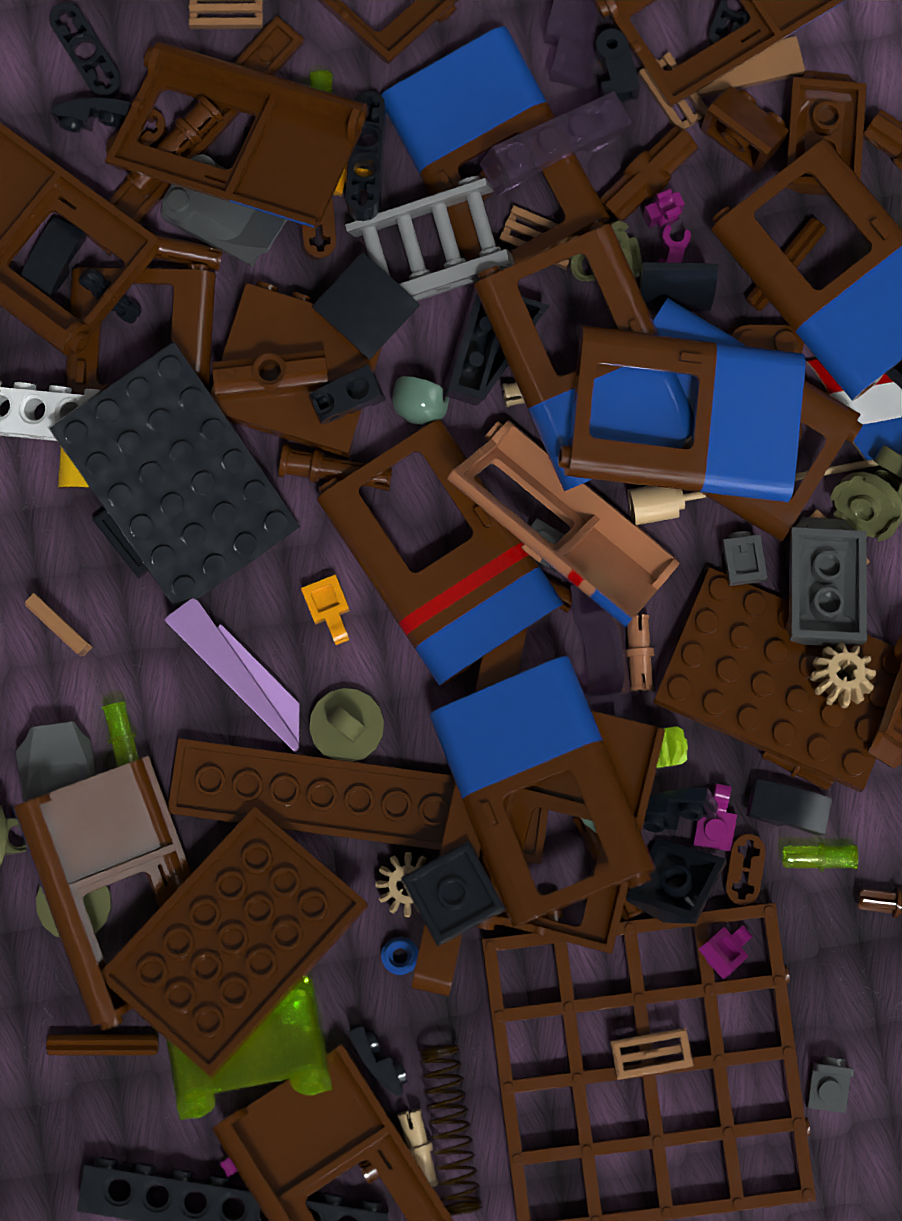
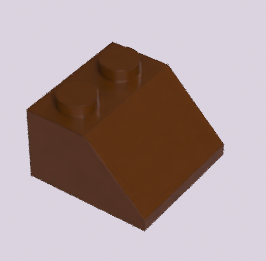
M730 86L709 106L700 130L759 174L785 141L789 130L785 127V122L773 112L766 113L756 105V100L748 92L742 89L737 91Z

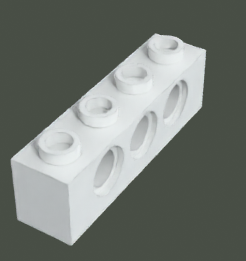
M0 382V406L5 400H9L10 403L8 413L3 417L0 415V436L57 441L48 427L101 390L85 389L84 395L71 394L72 389L63 386L50 385L49 392L37 391V385L30 383L14 382V388L1 387L2 382ZM44 403L45 413L41 419L36 420L34 416L35 409L39 404Z

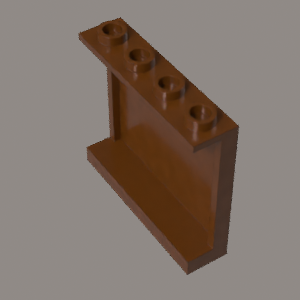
M258 281L256 286L246 283L221 361L256 358L265 353L283 355L325 350L328 383L367 364L375 373L383 346L370 360L366 359L341 333H337L311 307L314 304L311 297L297 292H292L291 296L278 293L277 287L265 282ZM268 365L262 369L260 377L266 381H273L279 377L281 370L275 365ZM213 384L210 393L220 410L231 423L348 459L352 452L353 439L363 411L361 409L355 413H349L336 421L321 425L308 396L327 384L285 388L275 393L258 391L216 396Z

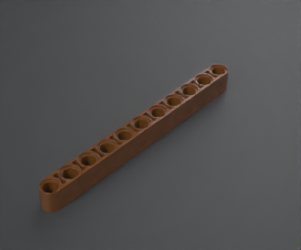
M527 628L482 657L475 693L518 675ZM455 782L439 857L469 841L476 856L479 858L481 846ZM424 924L411 985L412 989L449 996L462 934L437 947Z

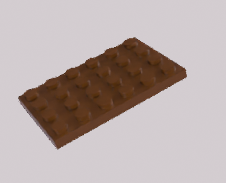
M709 567L652 703L861 793L866 787L876 758L867 752L880 724L900 668L895 657V646L867 635V641L864 644L846 646L848 652L854 646H859L860 652L857 656L860 658L871 656V661L865 668L876 670V676L869 680L874 688L869 694L863 693L864 700L860 704H856L851 700L847 708H842L838 698H836L831 705H827L826 698L828 694L824 692L817 695L814 691L821 683L810 680L811 673L817 670L812 663L816 657H822V651L827 646L803 645L789 640L786 629L789 617V601L750 584L729 586L727 574ZM829 646L834 650L836 649V646ZM838 671L837 676L841 680H843L844 677H847V679L849 678L848 674L845 671H843L841 674Z
M254 806L101 971L105 985L212 1080L366 910L368 903Z

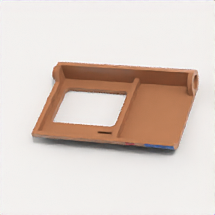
M510 420L504 425L498 421L485 436L488 442L456 467L447 480L524 543L522 549L538 562L544 559L626 627L659 590L681 561L586 483L564 491L547 451ZM490 464L496 465L562 519L571 530L556 544L550 543L477 483L474 477Z

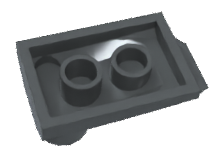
M203 154L190 158L191 160L228 170L216 164L209 156ZM173 184L162 201L161 217L165 222L251 267L254 266L261 254L268 252L287 221L277 216Z
M805 517L801 518L796 527L790 529L789 617L786 623L790 641L803 645L837 646L843 642L846 646L864 644L867 641L866 531L855 530L846 520Z
M75 721L31 727L23 743L14 751L22 803L96 775L90 739L80 731Z

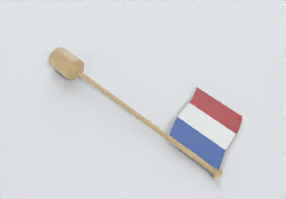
M818 359L806 362L814 370L827 393L860 413L861 415L857 421L863 424L852 443L865 461L829 467L824 476L879 466L873 459L883 445L902 456V389L884 374L872 388L852 401ZM808 471L796 473L795 481L803 480ZM642 486L627 490L629 511L632 522L635 525L679 518V510L685 509V501L706 498L700 492L683 494L681 489L656 486Z

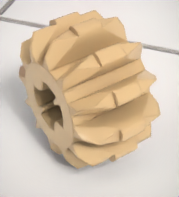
M844 642L839 643L835 650L827 646L822 651V657L814 659L812 665L817 670L811 673L810 680L821 683L814 691L817 695L824 692L828 694L826 698L827 705H831L836 698H838L842 708H847L851 700L856 704H860L864 700L863 693L869 694L873 690L874 686L869 680L876 676V670L865 668L871 661V656L858 657L857 655L860 652L859 646H854L850 652L847 651ZM838 671L840 674L843 671H845L848 674L849 678L847 679V677H844V679L841 680L837 676Z
M406 852L404 857L405 866L401 867L396 856L390 858L391 863L396 868L394 872H391L387 867L381 866L379 871L389 876L390 879L389 882L376 881V887H389L390 892L379 897L381 903L386 902L392 896L396 899L390 906L389 911L391 913H395L398 910L401 902L405 903L404 916L410 917V904L413 902L410 896L401 894L404 890H398L397 881H401L400 879L404 874L411 873L422 867L426 862V858L421 856L414 867L411 866L412 854Z

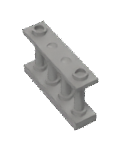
M479 176L468 177L458 182L459 187L378 213L376 217L368 221L355 220L345 224L347 232L354 237L363 235L369 258L390 276L377 230L398 224L412 272L409 275L410 280L399 285L416 301L480 281L477 274L498 265L501 271L515 265L513 255L507 249L501 250L500 247H496L481 197L482 195L494 192L492 184L486 178L480 179ZM464 201L468 202L482 250L479 252L480 258L467 262L465 258L460 256L446 208ZM431 212L433 213L447 261L444 264L445 269L434 273L426 270L412 223L413 218Z

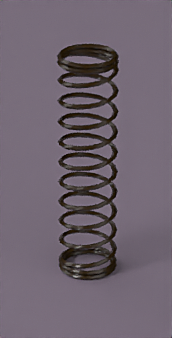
M457 1044L419 1050V1056L423 1058L420 1061L421 1063H457L422 1076L425 1079L458 1078L456 1081L425 1090L426 1094H461L427 1106L428 1109H464L460 1112L429 1121L430 1124H466L461 1128L431 1137L433 1140L468 1139L464 1143L436 1150L433 1153L435 1155H471L465 1159L435 1168L436 1170H473L463 1176L438 1183L440 1186H476L472 1189L440 1198L441 1201L475 1200L445 1205L450 1215L472 1213L483 1208L480 1198L463 1196L476 1191L480 1185L474 1181H459L475 1175L478 1171L472 1166L459 1165L472 1160L475 1157V1153L455 1150L469 1145L473 1138L466 1135H451L468 1129L471 1124L465 1120H448L465 1114L469 1109L464 1105H444L462 1099L466 1095V1092L462 1090L444 1089L461 1083L464 1080L463 1076L440 1074L458 1068L462 1062L456 1059H437L459 1052L460 1049H458L459 1045Z

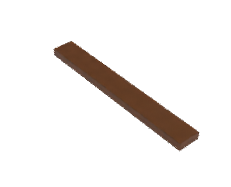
M276 16L237 58L234 64L275 76L305 42L297 32ZM212 103L222 114L224 120L221 123L216 122L201 137L202 142L199 145L193 146L191 144L180 156L190 159L195 155L204 154L241 112ZM127 179L111 196L108 202L140 224L164 198L172 184L155 179L145 192L142 193ZM86 234L109 257L113 254Z

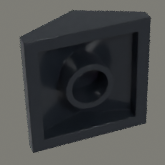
M657 838L649 852L656 869L650 873L652 880L640 886L630 888L626 900L663 923L696 924L727 863L726 859Z

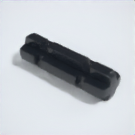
M91 267L86 268L78 279L79 284L85 289L90 290L97 299L101 297L111 284L109 280L104 279L101 273ZM125 294L111 310L115 311L117 316L129 324L134 323L141 315V308L135 302L130 301Z

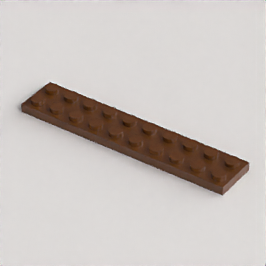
M178 739L168 810L170 814L240 823L255 806L278 827L285 830L441 850L455 780L452 775ZM536 808L532 813L523 851L528 863L542 864L549 811L547 809Z

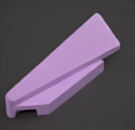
M191 598L168 615L164 620L296 753L299 750L300 704L221 624L218 627L215 626L198 600Z

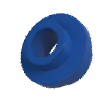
M395 937L384 945L381 953L382 963L389 972L396 975H404L415 968L419 951L415 943L410 939ZM398 948L404 949L408 954L407 960L403 963H397L393 959V952Z

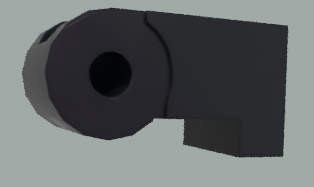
M615 28L606 29L598 35L595 46L596 61L603 67L606 81L601 82L599 91L603 107L638 99L640 91L631 50L625 34Z
M368 364L315 390L308 396L321 425L336 421L349 413H355L370 405L374 406L386 401L377 377Z

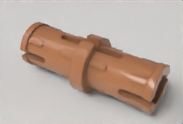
M636 615L627 625L628 649L625 650V658H629L630 691L654 690L651 657L655 656L654 648H650L649 615Z

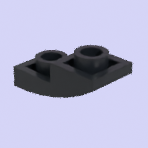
M84 98L53 105L51 113L60 128L69 132L80 133L81 129L92 131L95 118H99L98 121L103 125L115 128L120 127L132 105L129 101L118 99Z
M53 217L33 248L21 273V277L52 299L69 276L68 265L87 240L86 234L76 226Z
M754 779L746 816L775 826L787 825L816 836L825 835L832 798L775 782Z
M708 787L681 788L658 793L649 797L642 828L650 832H662L664 829L677 830L680 816L693 821L701 820L702 818H716L718 803Z
M364 1024L350 1029L351 1039L371 1073L394 1095L403 1094L402 1084L407 1083L408 1079L401 1060L394 1063L391 1055L377 1060L375 1053L380 1052L381 1049L374 1030L367 1032Z

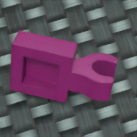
M671 188L655 194L656 201L645 206L643 218L649 229L656 225H659L660 228H665L667 225H672L680 219L679 215L682 214L685 203L679 191L672 194Z
M667 225L664 228L661 239L663 246L668 251L666 259L659 258L658 263H682L684 250L691 238L690 230H685L683 239L675 242L670 238L671 226Z
M714 784L712 795L718 803L716 818H702L696 821L693 845L731 852L737 814L726 812L731 794V786Z
M744 925L738 928L732 935L723 927L699 948V951L703 954L707 963L724 979L748 957L742 946L753 936Z

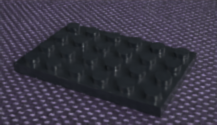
M174 341L164 346L48 427L175 610L191 598L200 599L300 528V525Z

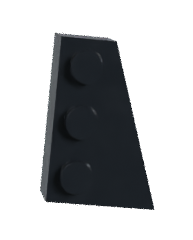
M474 288L470 295L445 380L443 396L477 406L489 394L507 368L508 362ZM522 296L535 326L550 305Z

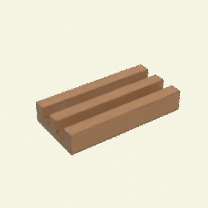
M190 0V29H263V0ZM198 1H255V3L198 4ZM198 13H255V18H198Z
M670 52L665 54L659 61L657 60L662 69L667 67L668 70H672L678 66ZM644 69L639 71L638 76L673 128L677 125L686 130L705 118L708 108L696 92L688 97L697 111L696 114L692 112L685 100L677 104L686 117V120L682 122L674 109L669 107L663 100Z
M513 205L511 214L499 237V242L513 248L525 244V241L510 235L512 230L532 239L543 234L517 223V218L546 231L559 224ZM572 257L554 265L566 270Z
M35 593L25 601V606L76 654L85 656L93 648Z
M686 1028L610 1041L617 1080L693 1066ZM678 1037H680L681 1041L680 1045L624 1055H621L620 1048ZM683 1052L684 1060L628 1070L623 1068V1063Z

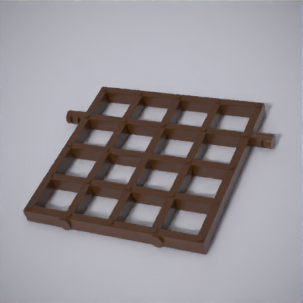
M776 903L702 911L696 924L663 923L655 917L620 922L616 936L623 935L630 992L574 999L567 942L535 933L482 939L517 1221H531L524 1165L581 1158L588 1214L536 1221H665L816 1201L807 1137L811 1134L808 1117L804 1115L787 990L790 978L788 967L784 965ZM556 910L541 917L559 922V918H564L563 910ZM762 918L769 974L715 981L713 968L699 951V948L709 940L707 924ZM692 926L700 983L644 990L637 933ZM553 944L560 1001L504 1008L497 951ZM771 988L779 1045L724 1052L717 995ZM702 997L709 1054L692 1056V1067L625 1078L641 1077L649 1134L592 1141L585 1084L616 1081L617 1075L615 1066L583 1070L576 1013L632 1006L637 1037L650 1034L646 1004ZM562 1015L569 1072L513 1079L506 1022ZM652 1043L637 1045L638 1052L652 1050ZM684 1057L654 1061V1058L639 1060V1063L624 1064L623 1068L628 1070L684 1060ZM781 1060L789 1116L734 1123L726 1066ZM711 1069L719 1125L663 1132L656 1075ZM571 1086L579 1143L522 1150L515 1093ZM791 1131L798 1187L743 1194L736 1138ZM721 1140L728 1196L672 1203L665 1147ZM651 1149L658 1205L601 1212L594 1156Z

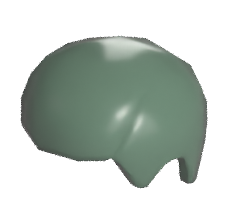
M402 376L396 380L392 404L397 414L414 425H428L438 419H443L447 413L449 398L446 397L443 402V389L435 383L416 377Z

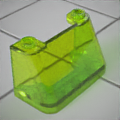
M307 975L212 1080L166 1039L176 1107L180 1120L200 1118L212 1111L215 1106L214 1093L289 1078L293 1089L305 1095H315L319 1092L333 1090L323 1019L314 983Z

